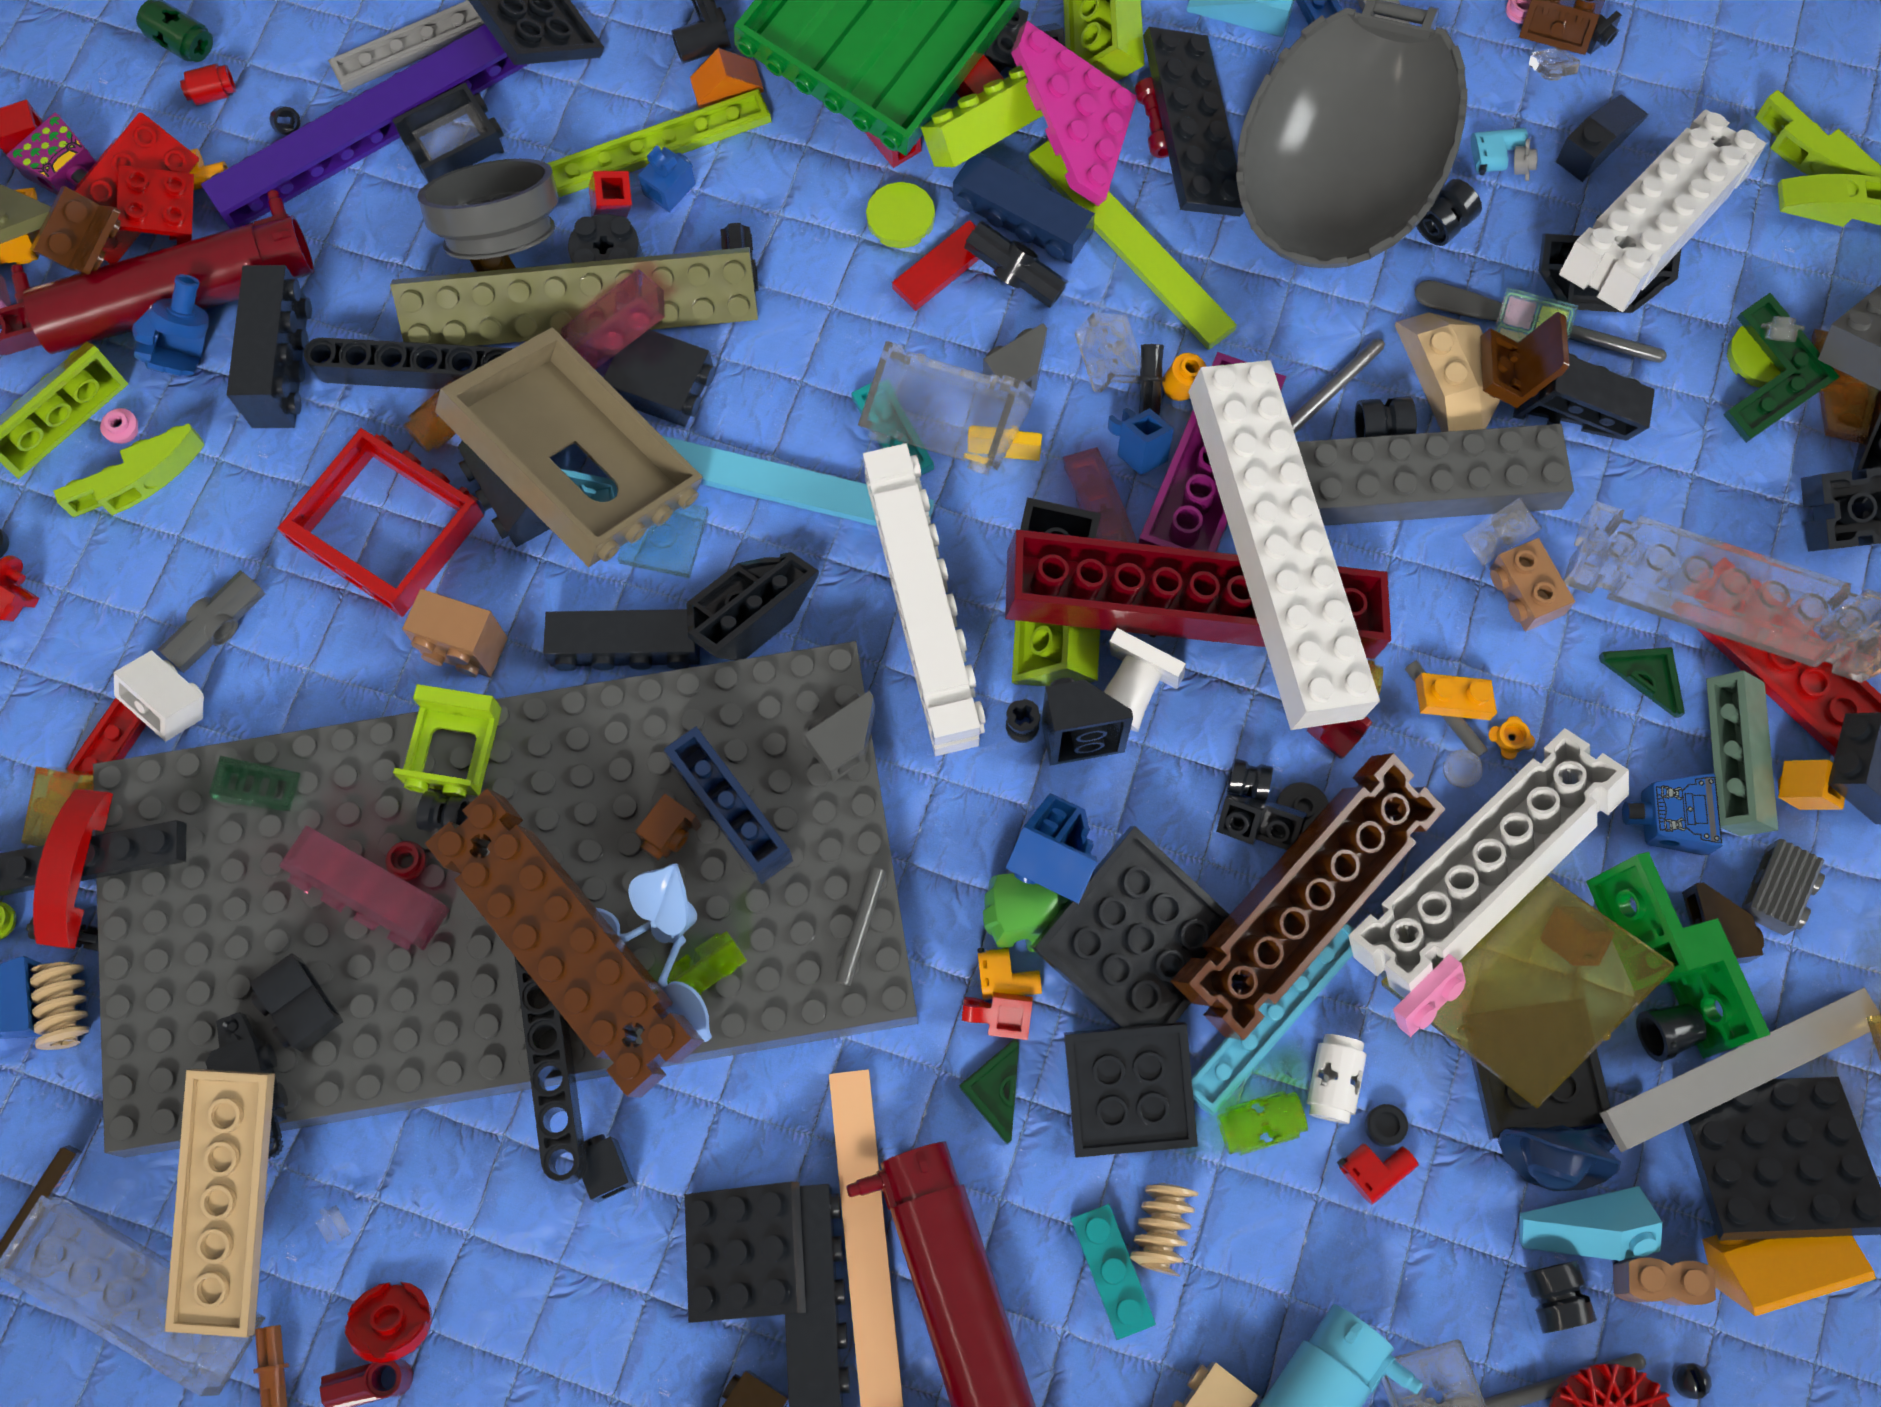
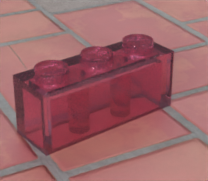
M637 269L562 327L561 336L596 370L665 317L664 290L641 270Z

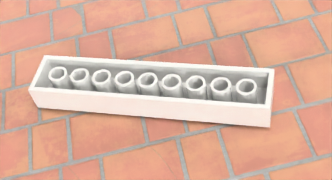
M1271 360L1201 367L1188 392L1290 730L1362 720L1380 702V698Z

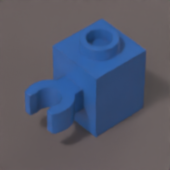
M656 145L647 155L650 163L638 174L643 195L670 213L696 184L692 170L693 165L685 155L681 153L675 154L665 146L661 150Z
M1125 408L1123 409L1122 421L1113 415L1109 416L1108 430L1112 434L1120 436L1117 455L1137 473L1143 475L1168 462L1174 428L1149 408L1136 415L1131 409Z

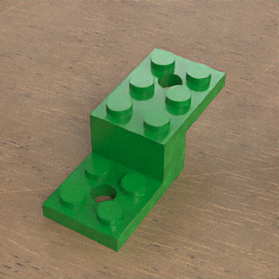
M1649 852L1635 855L1586 881L1605 927L1614 933L1612 943L1634 993L1670 983L1678 1004H1691L1702 1015L1707 1034L1705 1040L1697 1044V1047L1703 1059L1771 1035L1719 919L1683 928ZM1631 897L1634 899V901H1635V903H1636V907H1637L1636 912H1635V911L1633 910V908L1631 907V904H1630V898H1631ZM1716 1000L1722 1007L1723 1016H1721L1716 1010Z

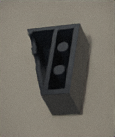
M1569 353L1570 364L1565 373L1557 377L1518 408L1514 407L1513 418L1522 420L1526 418V414L1548 418L1547 425L1560 424V421L1582 425L1581 432L1627 441L1650 428L1655 389L1641 384L1636 379L1626 378L1613 373L1606 367L1596 366L1578 359L1576 355Z

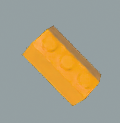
M1714 1235L1702 1239L1708 1265L1715 1269V1288L1754 1316L1876 1279L1873 1268L1853 1236L1719 1241L1718 1236Z

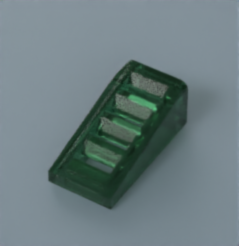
M220 756L209 794L212 800L290 812L301 774L299 772ZM232 773L239 774L235 790L228 788ZM247 776H255L250 793L244 792L243 789ZM263 778H269L270 782L266 795H258ZM279 780L286 781L282 799L274 798Z

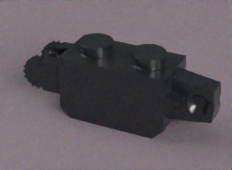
M238 1012L216 1021L219 1048L211 1051L206 1060L207 1070L274 1073L273 1068L277 1067L275 1052L270 1044H266L265 1041L256 1038L245 1014ZM276 1077L274 1080L269 1159L279 1155L282 1147H284L282 1145L284 1141H281L282 1134L278 1122L287 1119L284 1109L288 1105L287 1094L283 1085L280 1082L277 1083Z

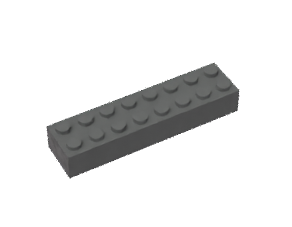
M1562 424L1297 442L1324 526L1558 510L1563 508L1574 492Z

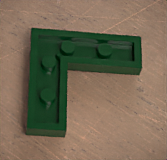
M1771 293L1737 316L1738 321L1781 372V374L1723 414L1746 443L1840 377L1832 366L1818 360L1820 352Z

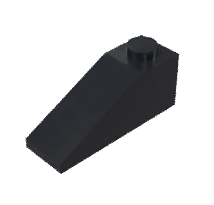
M1622 94L1588 116L1567 137L1556 163L1583 182L1647 118L1648 113Z

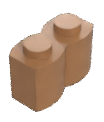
M1648 1257L1622 1260L1613 1264L1614 1295L1622 1300L1636 1303L1662 1301L1674 1306L1703 1305L1716 1300L1715 1269L1707 1264L1697 1261L1667 1263L1660 1259Z

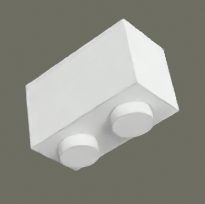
M152 650L113 672L114 696L165 742L203 719L204 696L202 691L196 684L188 683L181 677L170 661H163Z

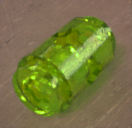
M1284 1090L1227 1107L1225 1108V1113L1217 1115L1220 1133L1229 1155L1237 1152L1240 1156L1298 1139L1300 1138V1133L1308 1131L1306 1116L1296 1092L1288 1094ZM1259 1104L1260 1107L1264 1106V1111L1257 1113L1251 1106ZM1267 1133L1273 1140L1266 1143L1264 1140H1260V1135Z

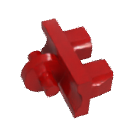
M7 555L0 560V620L14 621L23 607L35 608L40 599L20 586L25 581L26 576L21 573L23 570L22 561L13 555Z

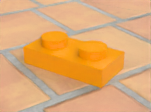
M1421 673L1415 679L1421 714L1491 720L1497 714L1492 680Z

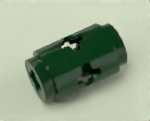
M148 0L140 7L136 22L144 36L185 61L200 62L209 55L213 45V37L205 25L163 0Z

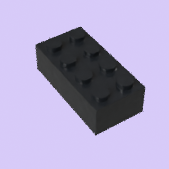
M245 265L242 267L227 396L252 428H295L296 414L301 412L302 404L299 386L300 382H303L305 379V367L302 359L305 346L309 343L306 324L307 319H310L312 316V305L310 299L306 298L302 292L299 281L294 279L286 265Z

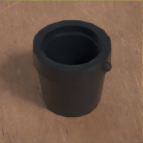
M1688 1003L1661 1009L1652 1008L1639 1013L1636 1019L1638 1037L1643 1048L1652 1059L1658 1062L1675 1058L1678 1053L1703 1042L1707 1034L1702 1015L1697 1008Z

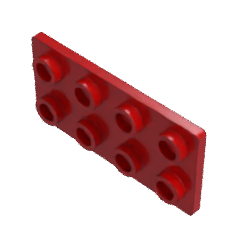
M139 112L121 135L112 141L73 191L99 205L117 208L118 169L120 165L190 173L199 162V158L144 113ZM118 230L112 239H107L102 249L105 252L104 260L110 264L118 262L141 232Z

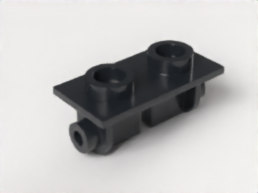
M1018 8L985 52V57L999 73L1006 66L1012 69L1017 67L1011 52L1019 29L1027 21L1029 14L1028 11Z

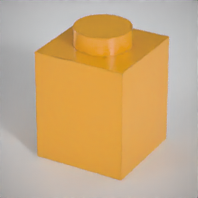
M1830 760L1784 761L1782 775L1778 780V798L1799 810H1843L1845 798L1828 785L1833 762Z

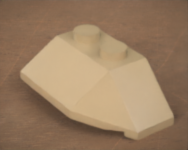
M1430 312L1397 321L1395 323L1396 330L1441 432L1486 429L1500 399L1494 398L1483 391L1480 336L1483 333L1480 326Z

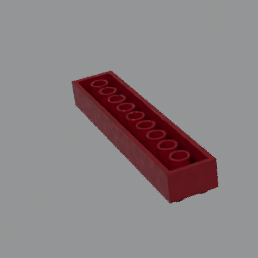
M1017 529L1008 547L1005 619L1115 631L1118 628L1129 633L1265 647L1240 561L1236 554ZM1337 566L1366 658L1375 659L1391 641L1388 573L1385 571Z

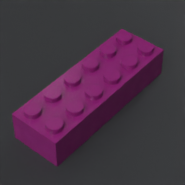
M1217 352L1212 366L1247 362ZM1275 372L1280 391L1282 392L1286 376ZM1194 409L1139 537L1138 543L1210 552L1218 551L1228 522Z

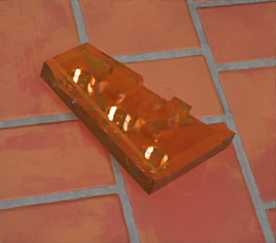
M1814 329L1811 336L1812 343L1821 353L1829 332ZM1832 367L1840 377L1819 392L1825 435L1863 444L1868 434L1879 390Z

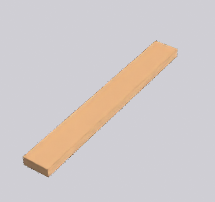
M867 1069L829 1074L860 1405L861 1407H904L882 1190L864 1196L849 1197L846 1189L848 1184L877 1174L876 1171H879L870 1072Z

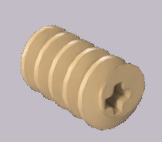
M55 962L31 968L30 971L35 974L30 978V984L37 989L31 994L32 1002L39 1004L33 1009V1017L40 1020L34 1024V1032L42 1035L35 1040V1047L40 1050H57L79 1045L81 1041H78L77 1037L88 1033L89 1027L76 1025V1021L88 1017V1012L75 1010L76 1005L86 1002V996L74 994V990L84 987L85 980L72 979V975L84 971V966L69 962Z
M1166 1183L1147 1185L1145 1192L1154 1198L1155 1201L1143 1202L1141 1208L1151 1217L1139 1218L1137 1223L1147 1234L1135 1235L1133 1240L1144 1250L1131 1252L1130 1258L1143 1268L1180 1277L1177 1272L1170 1268V1264L1183 1263L1184 1261L1183 1257L1174 1252V1247L1187 1246L1188 1242L1177 1233L1178 1230L1191 1229V1224L1182 1219L1181 1215L1194 1213L1195 1208L1185 1202V1197L1198 1196V1192Z

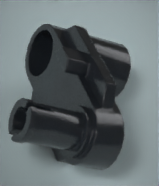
M691 0L699 21L671 30L672 38L682 64L711 55L717 48L723 50L731 48L724 24L726 22L725 15L721 7L717 8L714 0Z

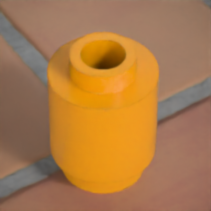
M1183 353L1175 358L1164 374L1165 382L1162 383L1163 390L1170 399L1175 401L1190 399L1188 391L1201 367H1207L1203 359L1193 353Z

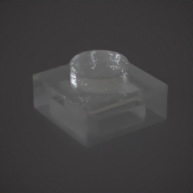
M1557 47L1532 52L1529 62L1531 68L1540 73L1544 79L1551 81L1577 74L1580 64L1579 59L1566 50Z

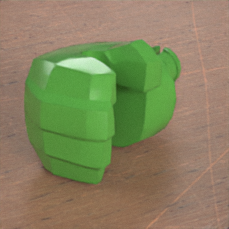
M1014 873L999 874L989 880L988 890L985 894V909L983 910L984 927L988 934L993 936L998 948H1010L1017 941L1025 939L1027 950L1035 952L1030 946L1069 899L1037 883L1028 884L1022 882L1015 877Z

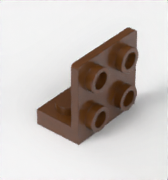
M1531 0L1519 38L1586 55L1605 0Z
M62 186L30 250L71 271L89 275L92 270L96 271L102 264L105 257V252L102 249L107 239H112L120 228L121 220L118 217L121 210L112 206L99 205L68 187Z

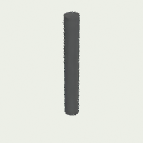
M1417 660L1405 668V671L1414 682L1421 673H1427ZM1442 716L1475 759L1488 751L1487 747L1463 718Z
M874 867L870 869L835 983L839 985L851 986L886 874L882 869Z

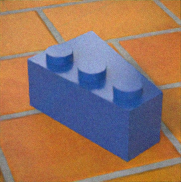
M1050 793L1023 826L1005 869L1014 872L1015 877L1022 882L1028 884L1037 883L1079 904L1097 865V857L1091 855L1094 846L1093 841L1087 839L1090 828L1085 809Z

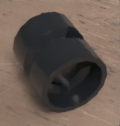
M1460 179L1450 180L1443 186L1433 206L1416 226L1418 231L1427 241L1436 246L1447 244L1461 231V228L1466 227L1480 215L1482 202L1479 195L1467 182Z
M1411 396L1389 398L1385 405L1380 399L1357 401L1354 417L1356 438L1416 434V409Z
M1578 1260L1524 1273L1531 1297L1540 1301V1305L1535 1311L1542 1333L1565 1330L1597 1321L1590 1297L1581 1294L1580 1291L1585 1285V1281Z

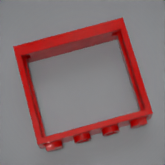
M360 428L277 529L290 544L403 617L414 604L420 588L424 590L427 588L484 515L477 504L479 499L470 494L467 488L461 486L459 490L449 484L450 480L437 469L432 468L431 471L423 468L421 461L409 451L404 450L400 453L392 448L394 446L392 442L382 434L381 436L378 434L373 436ZM373 457L458 511L397 588L386 583L311 533Z

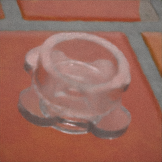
M1773 316L1772 322L1761 325V328L1766 329L1765 339L1774 341L1796 342L1799 330H1805V326L1795 325L1796 318Z

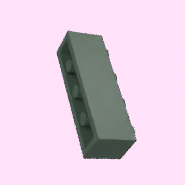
M1744 670L1706 678L1713 766L1716 776L1721 828L1738 836L1778 831L1765 682Z

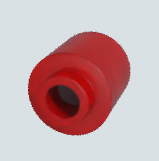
M216 63L184 72L185 79L180 80L187 101L193 100L196 106L229 98L230 93L236 92V86L227 65L218 66Z

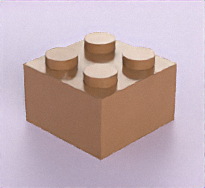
M421 588L402 628L412 641L411 645L422 654L421 658L436 666H442L444 662L456 666L455 669L460 673L474 678L478 674L491 678L508 639L491 611Z

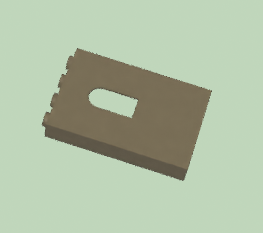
M553 327L440 389L435 413L588 568L601 559L604 562L610 560L622 545L628 541L631 544L637 542L648 528L654 524L661 526L671 517L675 510L680 507L682 509L688 508L699 496L697 490L703 476ZM575 443L615 483L617 496L607 502H599L589 498L550 457Z

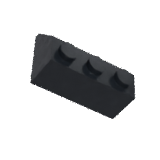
M462 440L457 448L464 460L458 464L469 482L475 479L478 482L480 489L474 492L485 511L493 508L497 517L491 521L501 538L504 539L509 536L516 548L549 530L550 528Z
M1061 678L1053 681L1050 686H1045L1041 724L1050 766L1125 752L1133 721V713L1130 708L1086 680L1074 681L1073 678Z

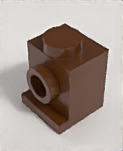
M664 793L635 832L643 842L640 848L649 856L659 861L662 856L667 859L672 851L676 853L684 846L689 838V832L687 831L690 827L697 832L702 825L694 813Z

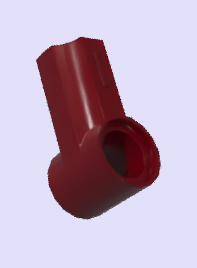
M398 1359L385 1363L372 1362L321 1376V1386L319 1387L321 1402L324 1407H357L386 1398L399 1397L410 1388L413 1381V1371L405 1360ZM391 1366L396 1373V1382L391 1389L387 1390L381 1383V1375L386 1367Z

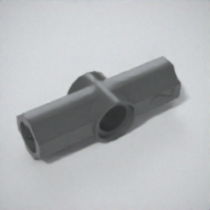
M240 570L212 598L204 597L196 601L186 614V622L158 650L184 673L212 645H222L231 639L238 629L237 621L266 593Z

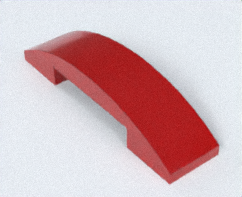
M75 789L59 811L45 842L36 876L33 901V924L36 944L75 949L84 910L75 908L74 904L92 832H104L113 793Z

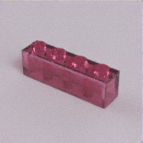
M307 825L279 865L280 868L290 874L287 880L288 883L307 894L311 888L323 893L320 901L339 912L345 906L356 912L353 920L372 931H375L378 925L390 931L387 939L407 951L411 944L424 951L450 911L438 899Z

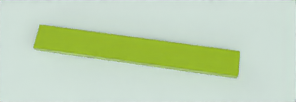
M758 88L547 164L552 168L560 198L588 188L593 171H629L630 173L646 167L650 163L647 155L656 145L661 150L665 146L675 154H683L772 122L771 115Z
M1049 140L1029 154V162L1062 197L1095 213L1093 229L1208 350L1236 330L1237 324L1109 191L1106 200L1097 206L1072 190L1065 178V174L1068 172L1061 155H1055Z

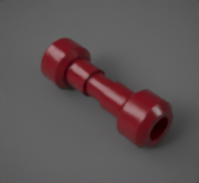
M1145 77L1136 84L1135 93L1138 103L1144 105L1146 115L1150 121L1149 150L1154 157L1166 158L1168 157V151L1152 77Z

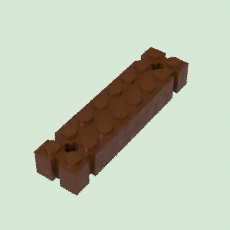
M1394 753L1371 756L1352 777L1358 783V786L1343 788L1202 945L1208 952L1205 958H1191L1171 980L1192 1004L1209 1006L1203 1015L1224 1037L1243 1041L1265 1017L1258 1010L1262 1004L1276 1005L1416 844V841L1410 835L1413 832L1427 831L1445 811L1443 805L1426 787L1413 788L1409 784L1414 774Z
M490 789L484 790L462 810L468 817L462 824L457 825L449 821L426 841L425 845L444 868L461 873L454 881L592 1054L597 1058L611 1059L613 1061V1064L606 1071L627 1097H643L666 1076V1073L661 1069L665 1062L680 1064L704 1040L683 1015L668 1014L666 1009L673 1004L671 999L535 833L519 826L523 819L508 800ZM639 1028L644 1029L640 1035L643 1040L642 1044H637L635 1041L638 1037L636 1032Z

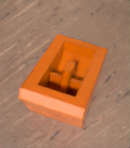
M717 48L690 77L699 109L758 88L760 93L764 92L755 61Z

